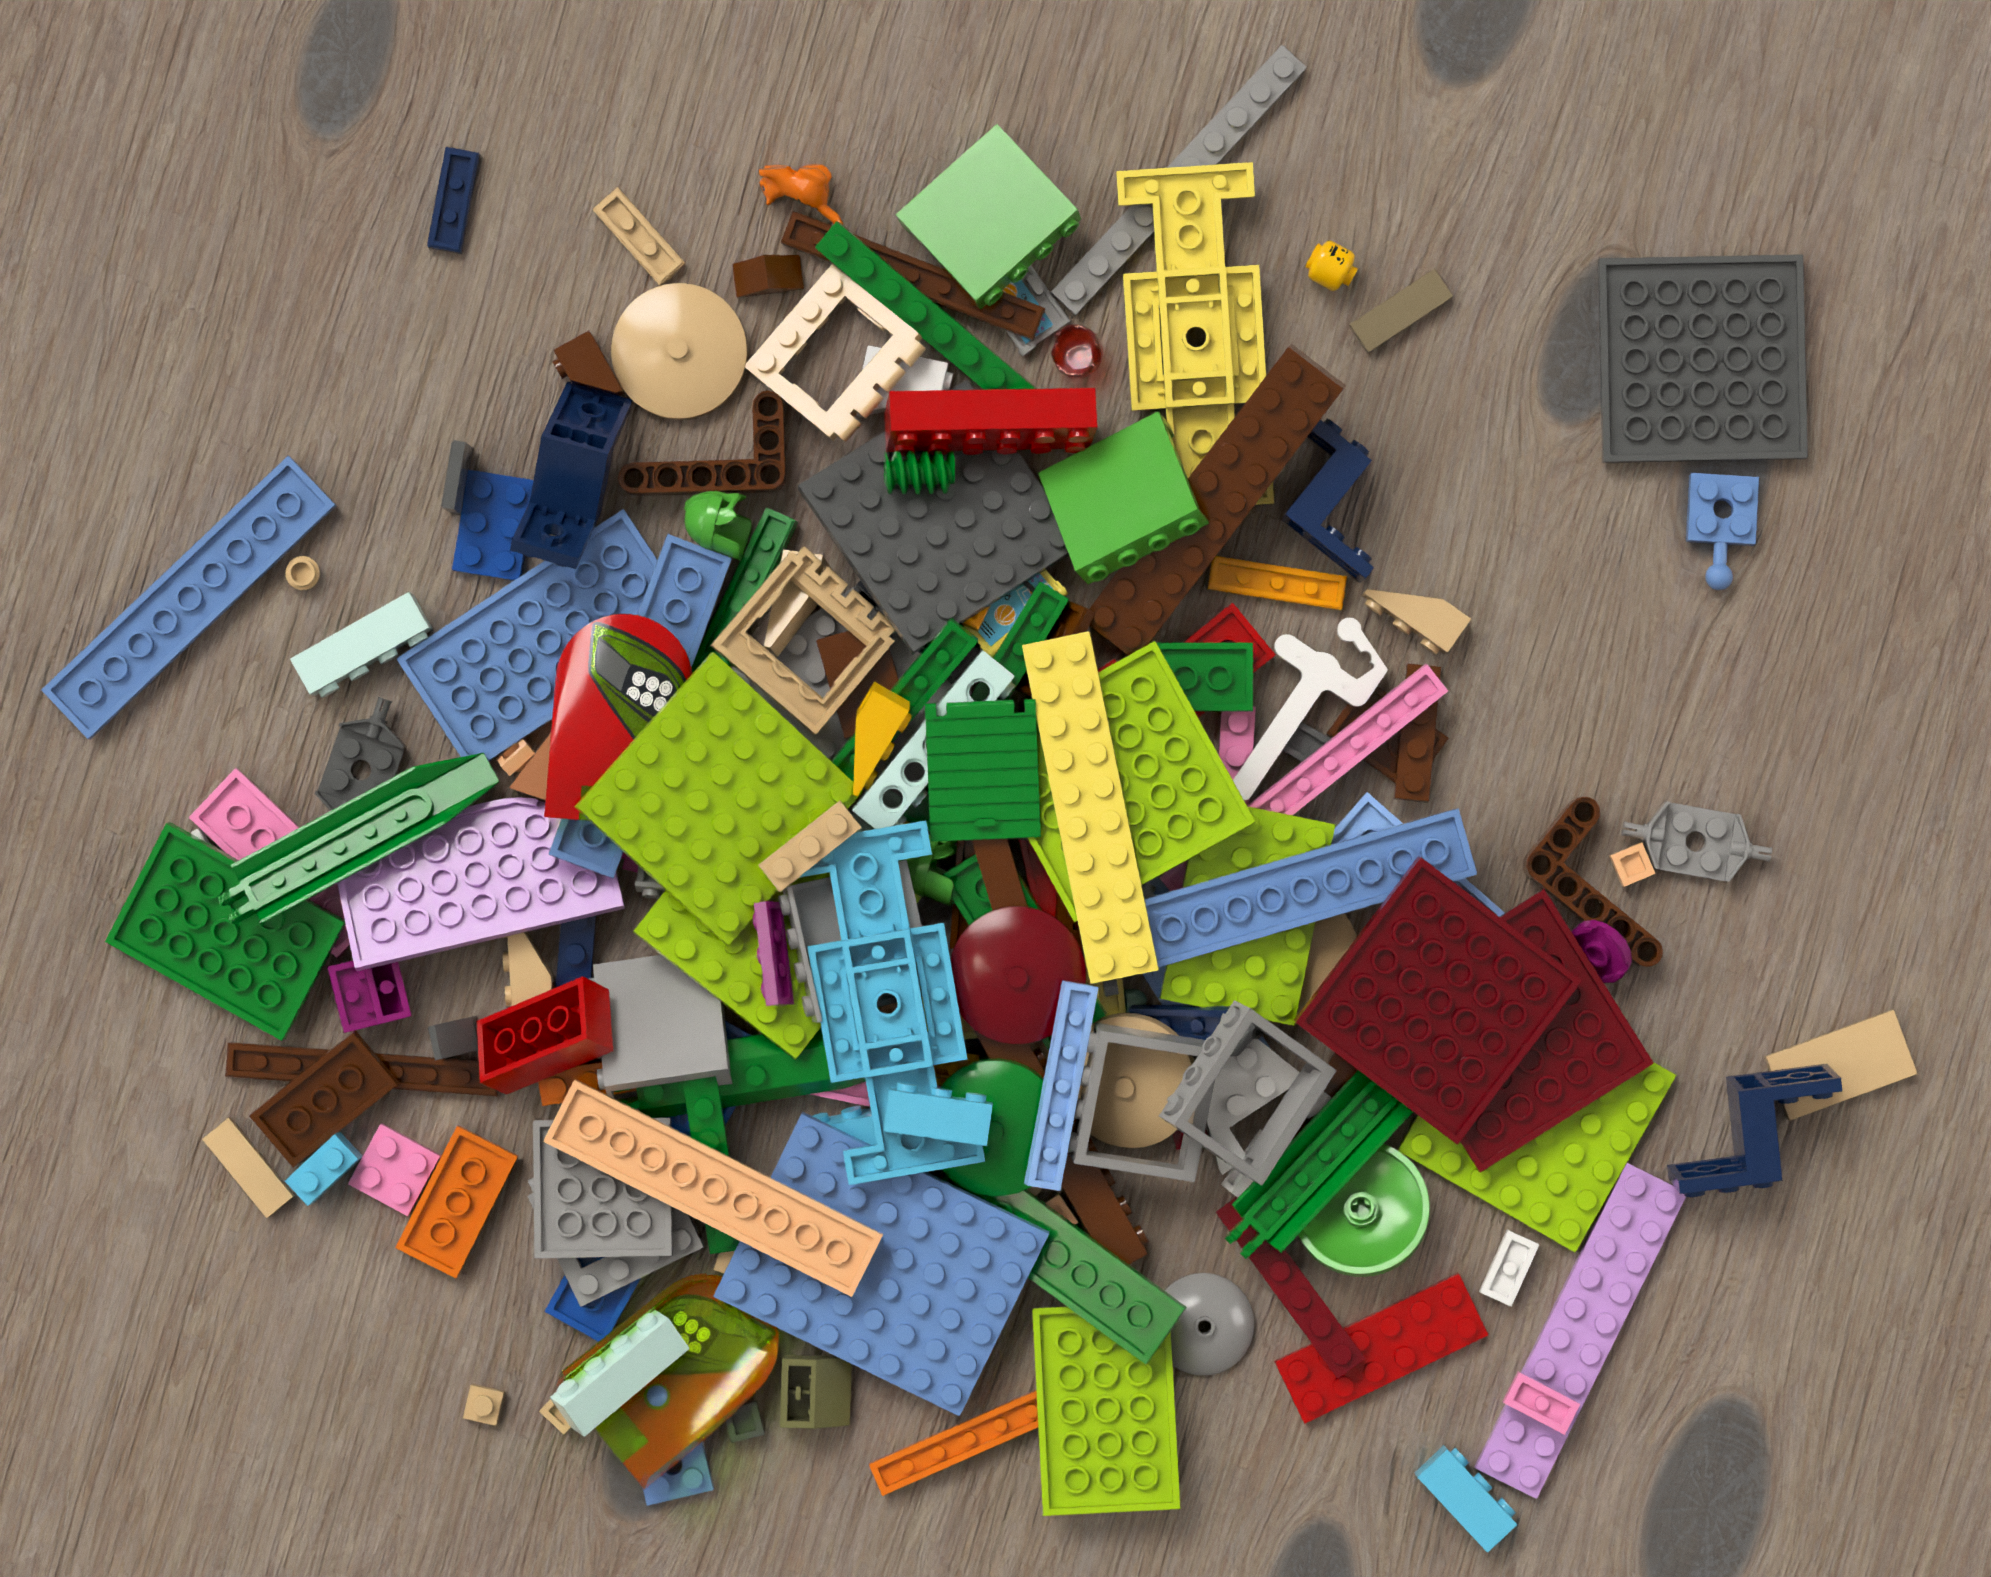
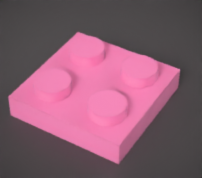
M381 1123L348 1184L400 1213L409 1216L442 1155Z

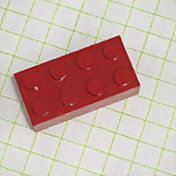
M582 976L478 1020L477 1038L480 1083L507 1095L612 1052L613 1039L609 989Z

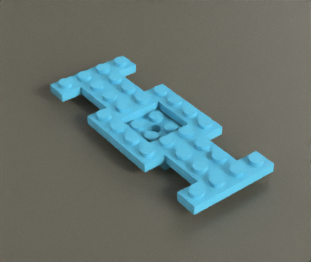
M926 820L855 832L800 876L805 877L830 872L841 940L807 946L812 977L822 1018L820 1023L831 1083L865 1077L877 1143L875 1145L843 1150L849 1185L985 1162L984 1150L981 1145L883 1131L890 1087L897 1088L898 1082L918 1085L917 1091L931 1093L932 1087L938 1088L934 1065L968 1059L944 922L914 928L909 926L898 860L932 855ZM889 993L897 999V1008L893 1012L883 1013L879 1010L877 1000L882 994Z

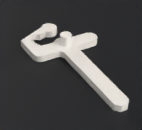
M1343 619L1337 626V635L1345 642H1353L1360 653L1367 652L1371 656L1369 663L1373 665V669L1358 679L1342 670L1335 657L1325 652L1314 651L1292 635H1281L1275 641V653L1300 671L1301 680L1233 779L1244 801L1249 800L1321 692L1330 691L1349 705L1359 707L1367 702L1388 671L1362 632L1361 625L1356 619Z

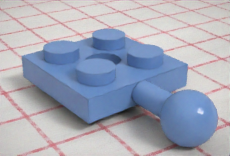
M1691 473L1689 475L1686 542L1714 544L1713 565L1708 568L1705 575L1707 584L1714 590L1726 589L1733 580L1732 571L1726 565L1727 546H1754L1756 544L1759 477ZM1720 500L1726 501L1731 506L1730 517L1725 519L1717 517L1713 510L1715 502Z
M651 1385L644 1393V1402L652 1410H662L670 1402V1393L663 1385ZM643 1435L635 1436L631 1439L634 1454L648 1443ZM703 1441L681 1459L682 1468L679 1471L673 1473L667 1471L646 1489H643L647 1506L714 1489Z

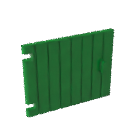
M1024 699L1025 712L1014 713V700L948 702L946 705L947 715L936 716V703H925L931 842L1041 837L1035 699Z

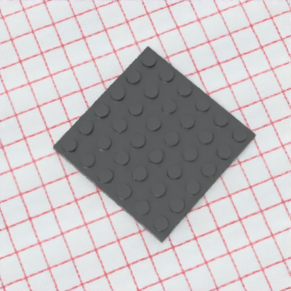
M1803 255L1598 259L1602 463L1792 460L1808 458Z
M965 380L951 390L974 389L968 380ZM884 431L798 485L800 494L912 655L928 646L950 618H953L959 624L964 623L1069 556L1045 490L1018 451L1013 454H999L997 450H983V453L977 455H966L963 451H954L955 482L950 484L947 494H943L940 484L936 485L933 494H929L926 484H923L920 494L915 493L913 485H909L906 494H902L899 485H895L893 493L888 494L884 484L883 463L884 451H886ZM915 451L917 461L922 451ZM927 451L930 460L932 461L933 455H930L929 451ZM886 452L889 461H891L894 452ZM947 454L943 455L944 461L946 460Z

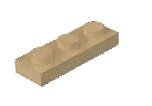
M840 800L758 866L777 890L781 892L862 827Z

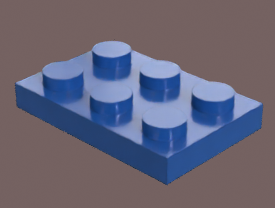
M468 470L452 566L453 571L513 581L521 577L524 555L510 551L512 538L530 502L533 480Z

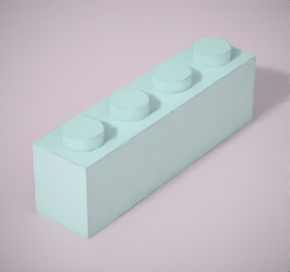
M407 592L290 658L309 694L313 696L320 694L321 698L338 690L339 686L337 683L348 677L353 681L369 672L367 666L379 660L380 664H384L399 655L397 649L409 644L410 647L418 645L428 638L426 633L433 630L414 594Z
M654 1310L643 1315L637 1321L636 1326L625 1335L615 1338L610 1347L600 1356L590 1359L585 1364L584 1369L576 1376L561 1383L557 1391L550 1396V1399L570 1427L585 1437L690 1348L670 1319Z

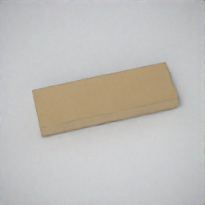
M618 187L592 209L659 286H662L686 265Z
M231 1117L227 1118L202 1139L266 1218L270 1217L295 1196Z

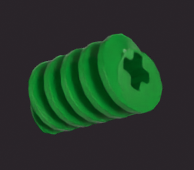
M884 451V484L888 494L893 493L895 485H899L902 494H906L909 485H913L915 493L920 494L923 484H926L929 494L934 493L937 484H940L943 494H947L950 484L955 482L954 451L948 452L945 461L941 451H935L932 461L927 451L921 452L918 461L913 451L907 452L904 461L899 451H894L891 461H889L887 453Z

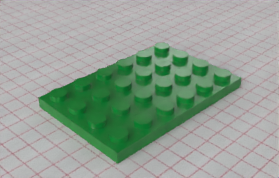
M171 822L166 823L105 942L281 1041L285 1040L346 925L345 919L307 899L263 924L260 922L256 912L239 923L231 924L227 916L233 910L250 901L245 894L234 903L221 906L218 897L240 884L230 866L239 860Z

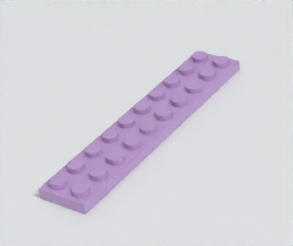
M1626 1163L1611 1189L1521 1373L1580 1403L1565 1435L1505 1404L1474 1466L1475 1469L1537 1499L1686 1198L1673 1185Z

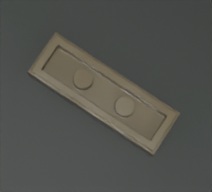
M1434 268L1352 322L1349 327L1368 354L1452 299L1453 295Z

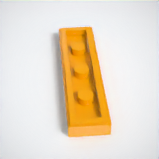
M1216 556L1211 562L1207 590L1341 611L1347 576Z

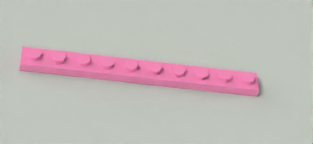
M1424 664L1247 806L1294 815L1448 692L1447 688L1428 664ZM1187 861L1159 877L1169 891L1182 888Z

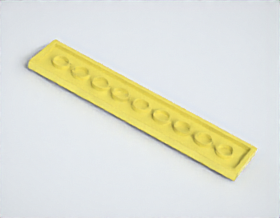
M1088 631L1022 645L1032 698L1036 702V718L1090 984L1158 971L1159 967L1091 633Z

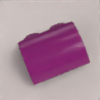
M353 961L327 967L343 1033L412 1016L398 962L360 971L355 970Z

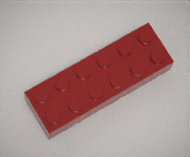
M1095 388L889 391L884 412L886 452L899 451L901 456H906L908 451H913L914 454L915 451H929L930 455H934L935 451H941L942 455L948 454L949 451H963L966 455H977L983 453V450H997L999 454H1013L1017 450H1031L1035 454H1044L1050 452L1051 449H1065L1067 453H1078L1091 446L1098 427Z

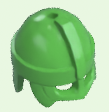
M706 491L695 494L687 499L684 510H686L684 523L688 535L705 549L741 560L751 533L752 521L747 517L736 514L734 506L736 503L744 500L746 495Z
M929 834L932 855L904 859L908 863L914 894L926 896L951 906L953 904L952 892L954 883L951 879L942 875L947 871L936 865L938 859H943L956 853L957 845L955 843L957 841L931 842Z

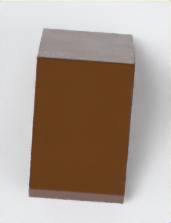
M761 255L732 264L737 298L804 289L800 255Z

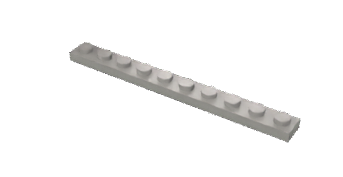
M1281 45L1167 168L1218 165L1304 73L1307 67ZM1152 204L1131 206L1051 291V294L1074 316L1088 304L1154 233Z

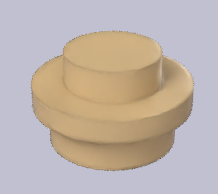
M299 556L292 559L287 565L286 579L295 589L309 590L318 583L320 569L313 559Z

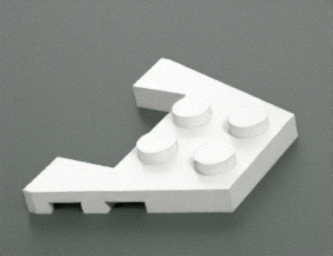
M1253 1039L1239 1056L1228 1058L1215 1078L1207 1118L1210 1137L1243 1160L1246 1154L1230 1131V1127L1289 1090L1300 1072L1259 1039ZM1324 1091L1308 1114V1119L1317 1114L1331 1099ZM1216 1156L1218 1169L1222 1175L1232 1169L1230 1165Z

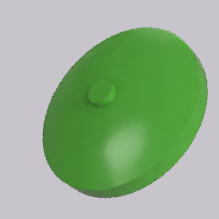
M1383 1144L1298 1234L1299 1239L1315 1260L1337 1273L1354 1277H1368L1391 1271L1413 1255L1426 1234L1430 1217V1203L1424 1179L1419 1170L1405 1155Z

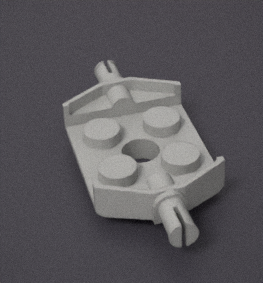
M1665 801L1647 824L1640 825L1624 821L1622 826L1623 828L1635 830L1623 829L1621 832L1622 836L1641 838V841H1644L1653 869L1729 882L1746 860L1750 858L1767 862L1771 860L1770 855L1759 854L1758 852L1772 854V847L1752 845L1749 841L1741 814L1726 813ZM1691 832L1700 833L1704 839V845L1699 851H1691L1686 845V838Z

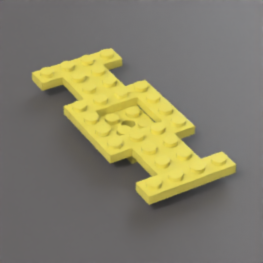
M1253 162L1116 171L1118 207L1152 204L1157 272L1123 274L1131 411L1165 409L1166 421L1171 426L1175 436L1172 438L1187 478L1190 477L1234 419V404L1246 403L1266 377L1259 265L1225 266L1221 200L1255 197ZM1197 327L1204 331L1206 340L1202 346L1193 347L1188 344L1186 334L1189 329ZM1273 482L1255 505L1274 504Z

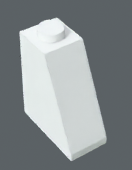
M868 345L863 369L881 348ZM919 357L911 367L902 361L899 366L906 373L891 391L950 390L953 373L947 372L948 363ZM881 387L876 392L884 399L871 414L885 412L889 393Z

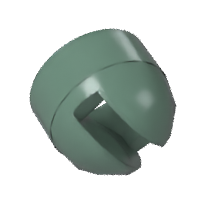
M1124 989L1126 1013H1129V1008L1132 1005H1147V997L1139 989Z

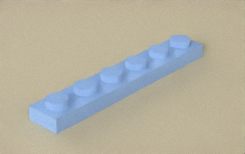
M1062 980L1024 1184L1027 1186L1061 1190L1099 987Z

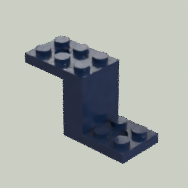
M567 381L541 436L530 502L512 538L510 551L523 554L526 557H535L549 561L562 567L577 569L602 512L614 446L630 413L632 399Z
M1326 418L1323 422L1320 419L1307 437L1331 457L1281 520L1361 583L1374 569L1369 564L1372 558L1358 547H1355L1353 550L1342 542L1345 537L1338 530L1330 525L1325 529L1321 524L1372 460L1367 457L1369 451L1356 440L1349 443L1340 435L1342 429L1333 421Z
M1828 1064L1726 1077L1734 1156L1667 1165L1669 1180L1677 1191L1686 1197L1703 1196L1705 1191L1716 1189L1721 1193H1731L1738 1191L1739 1186L1752 1185L1754 1188H1768L1773 1186V1182L1783 1181L1774 1100H1778V1103L1789 1104L1798 1102L1799 1097L1812 1095L1813 1099L1831 1098L1834 1092L1843 1091L1841 1077Z

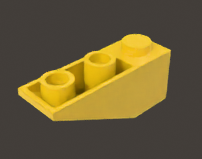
M876 682L872 684L857 709L853 794L857 797L862 788L868 790L871 787L878 773L874 768L880 759L883 761L887 760L895 743L891 742L897 730L903 733L912 717L908 713L910 701Z

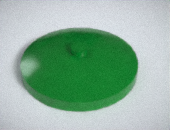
M990 1058L967 1064L955 1071L944 1081L940 1088L952 1090V1096L965 1098L966 1092L987 1095L986 1101L993 1102L987 1146H983L985 1162L942 1169L951 1180L967 1190L988 1196L1012 1195L1032 1187L1025 1185L1024 1181L1044 1080L1039 1073L1016 1061Z

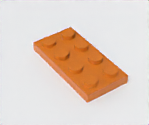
M458 1125L395 1248L454 1278H458L519 1155Z

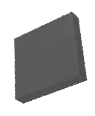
M453 440L451 443L441 506L452 514L461 515L473 448L466 442Z

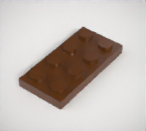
M354 1030L255 1109L249 1117L294 1168L334 1134L338 1133L397 1086L399 1081L358 1032Z

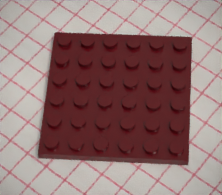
M1418 856L1294 1019V1022L1458 1145L1582 980L1422 857Z
M1545 889L1537 892L1499 917L1579 977L1582 982L1460 1141L1480 1173L1654 1064Z

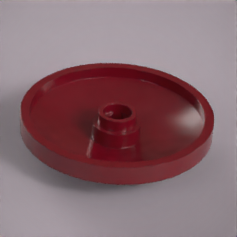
M1028 906L1001 907L983 914L963 931L953 948L950 958L960 1015L977 1032L1002 1043L1026 1044L1051 1036L1062 980L1086 984L1084 956L1072 932L1053 915Z

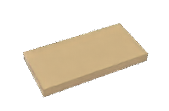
M1894 1010L1883 1012L1764 1056L1769 1071L1828 1064L1841 1077L1843 1091L1834 1092L1831 1098L1813 1099L1811 1095L1799 1097V1101L1795 1103L1782 1104L1789 1121L1917 1074Z

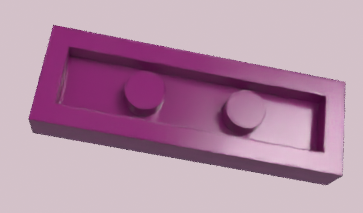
M773 901L754 903L753 925L758 935L759 947L757 949V958L762 968L763 981L761 992L766 1001V1006L793 1005L794 998L784 916L780 903Z

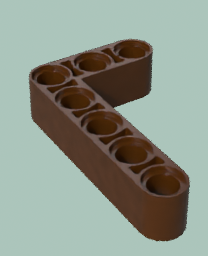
M763 391L753 400L754 459L633 462L621 468L618 475L619 484L626 493L633 496L692 495L706 491H720L724 493L778 491L786 483L787 477L784 403L780 396L773 391ZM772 399L778 403V410L774 415L764 416L760 413L759 408L764 400ZM767 433H774L779 437V444L773 450H765L760 445L761 438ZM767 467H775L780 471V477L774 484H766L761 479L762 472ZM733 468L745 470L746 478L740 485H732L728 482V473ZM669 469L677 472L678 479L675 485L664 487L660 484L662 472ZM699 469L711 471L712 479L706 486H698L694 483V474ZM631 471L642 472L644 480L639 487L630 488L626 485V477Z
M1590 797L1575 798L1566 805L1526 854L1522 866L1524 873L1581 921L1596 920L1612 926L1617 920L1623 921L1627 927V933L1623 938L1631 950L1632 962L1638 966H1654L1663 956L1661 943L1563 863L1600 817V808L1594 799ZM1581 802L1587 804L1591 810V816L1585 822L1579 821L1574 814L1575 807ZM1558 829L1565 830L1570 837L1568 845L1564 848L1557 847L1553 842V835ZM1537 855H1542L1548 862L1546 872L1541 875L1536 874L1531 867V862ZM1563 877H1569L1574 882V891L1569 896L1561 895L1558 890V883ZM1591 898L1596 899L1601 906L1600 913L1594 918L1587 916L1584 911L1586 901ZM1645 941L1653 947V955L1647 961L1641 960L1637 954L1638 946Z

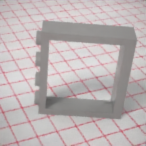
M1234 1000L1226 1014H1222L1221 1021L1213 1034L1204 1041L1202 1050L1194 1063L1184 1072L1183 1080L1175 1092L1168 1097V1103L1159 1117L1245 1177L1262 1186L1337 1070L1254 1010ZM1253 1024L1306 1062V1064L1242 1160L1193 1126L1188 1120L1249 1026Z
M1095 1023L1093 1033L1090 1032L1087 1047L1089 1057L1087 1066L1084 1065L1080 1084L1083 1088L1081 1098L1077 1100L1074 1116L1076 1124L1074 1132H1071L1068 1148L1073 1163L1195 1182L1202 1146L1185 1134H1183L1178 1164L1087 1151L1108 1042L1198 1056L1205 1040ZM1215 1080L1188 1120L1189 1123L1205 1133Z

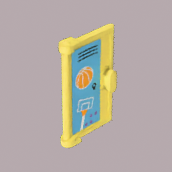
M1047 570L1028 581L1034 588L1040 581L1063 596L1068 595L1066 588L1058 580L1055 581ZM1024 585L990 606L978 632L964 626L978 638L980 649L984 650L992 658L1032 594Z

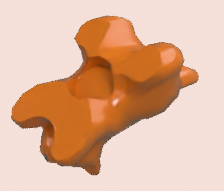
M808 164L798 171L793 170L787 165H765L763 169H759V175L763 177L759 185L766 197L767 205H771L777 198L788 196L807 206L816 208L833 224L838 221L843 225L839 214L827 205L829 182L832 175L823 164Z

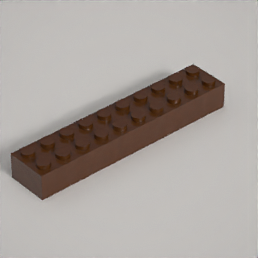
M1291 344L1188 478L1200 511L1208 519L1209 524L1201 527L1192 535L1183 536L1173 541L1163 550L1154 551L1140 558L1131 566L1120 568L1089 608L1095 612L1090 626L1127 655L1147 646L1346 385Z

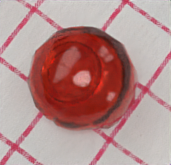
M1069 324L1055 334V343L1051 356L1059 372L1069 378H1086L1100 366L1103 357V347L1097 334L1083 325Z

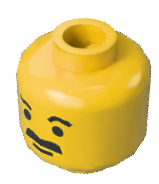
M1331 240L1326 241L1323 245L1317 243L1305 265L1309 269V279L1330 291L1338 290L1342 284L1349 286L1358 268L1352 266L1355 260L1354 253Z

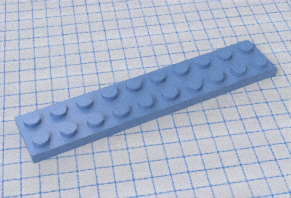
M287 456L41 690L87 739L91 740L337 505L290 456Z
M667 534L637 615L656 621L667 628L682 644L692 667L732 558ZM628 638L627 642L644 649L663 662L675 676L680 687L684 684L679 673L667 660L647 646ZM626 643L622 656L630 664L667 675L676 689H679L673 676L659 661L644 651ZM610 686L613 691L652 720V715L637 706L613 686ZM609 689L608 699L636 737L648 722ZM582 786L581 798L592 786ZM579 813V820L561 819L548 855L613 879L623 851L583 814Z
M1459 808L1146 898L1145 903L1158 967L1384 902L1418 856L1422 857L1452 881L1477 875Z

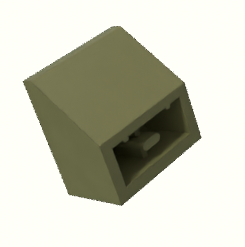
M784 1354L781 1376L780 1428L816 1429L850 1426L852 1364L836 1356Z

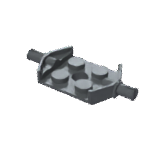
M378 697L373 715L369 719L339 723L340 729L318 791L315 790L314 793L330 811L396 776L406 745L387 726L388 721H385L392 701ZM361 760L367 761L371 766V774L364 780L357 779L353 774L355 763Z

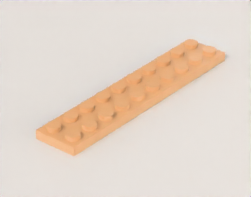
M576 1079L573 1081L543 1141L850 1297L853 1296L883 1236L882 1233L614 1098L608 1097L606 1094Z

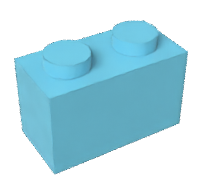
M341 1132L336 1133L292 1173L285 1182L309 1206L315 1203L359 1162L363 1155Z

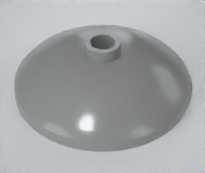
M1194 1273L1179 1278L1164 1290L1187 1307L1171 1330L1172 1363L1174 1367L1193 1375H1214L1231 1368L1245 1355L1253 1338L1254 1316L1247 1297L1237 1285L1220 1275ZM1203 1320L1211 1324L1210 1330L1205 1333L1198 1330V1324Z

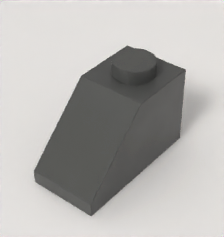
M476 1016L428 1026L435 1060L478 1050Z

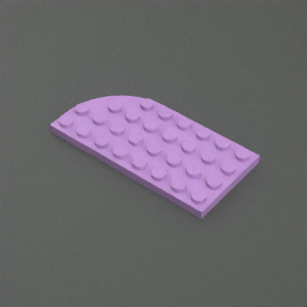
M518 797L493 800L469 806L444 826L340 881L337 885L354 967L356 971L625 909L617 872L612 879L548 855L561 818L544 817L545 802L535 798Z

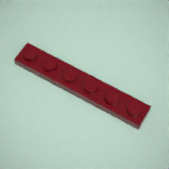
M1235 1197L1215 1212L1229 1232L1242 1220L1232 1206V1203L1238 1197ZM1248 1226L1236 1241L1243 1248L1258 1233ZM1264 1240L1248 1258L1338 1379L1364 1360L1365 1357L1287 1251L1284 1249L1280 1253Z

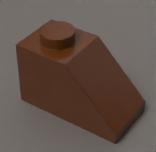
M589 330L554 349L557 359L552 362L562 379L568 376L572 383L617 396L625 394Z

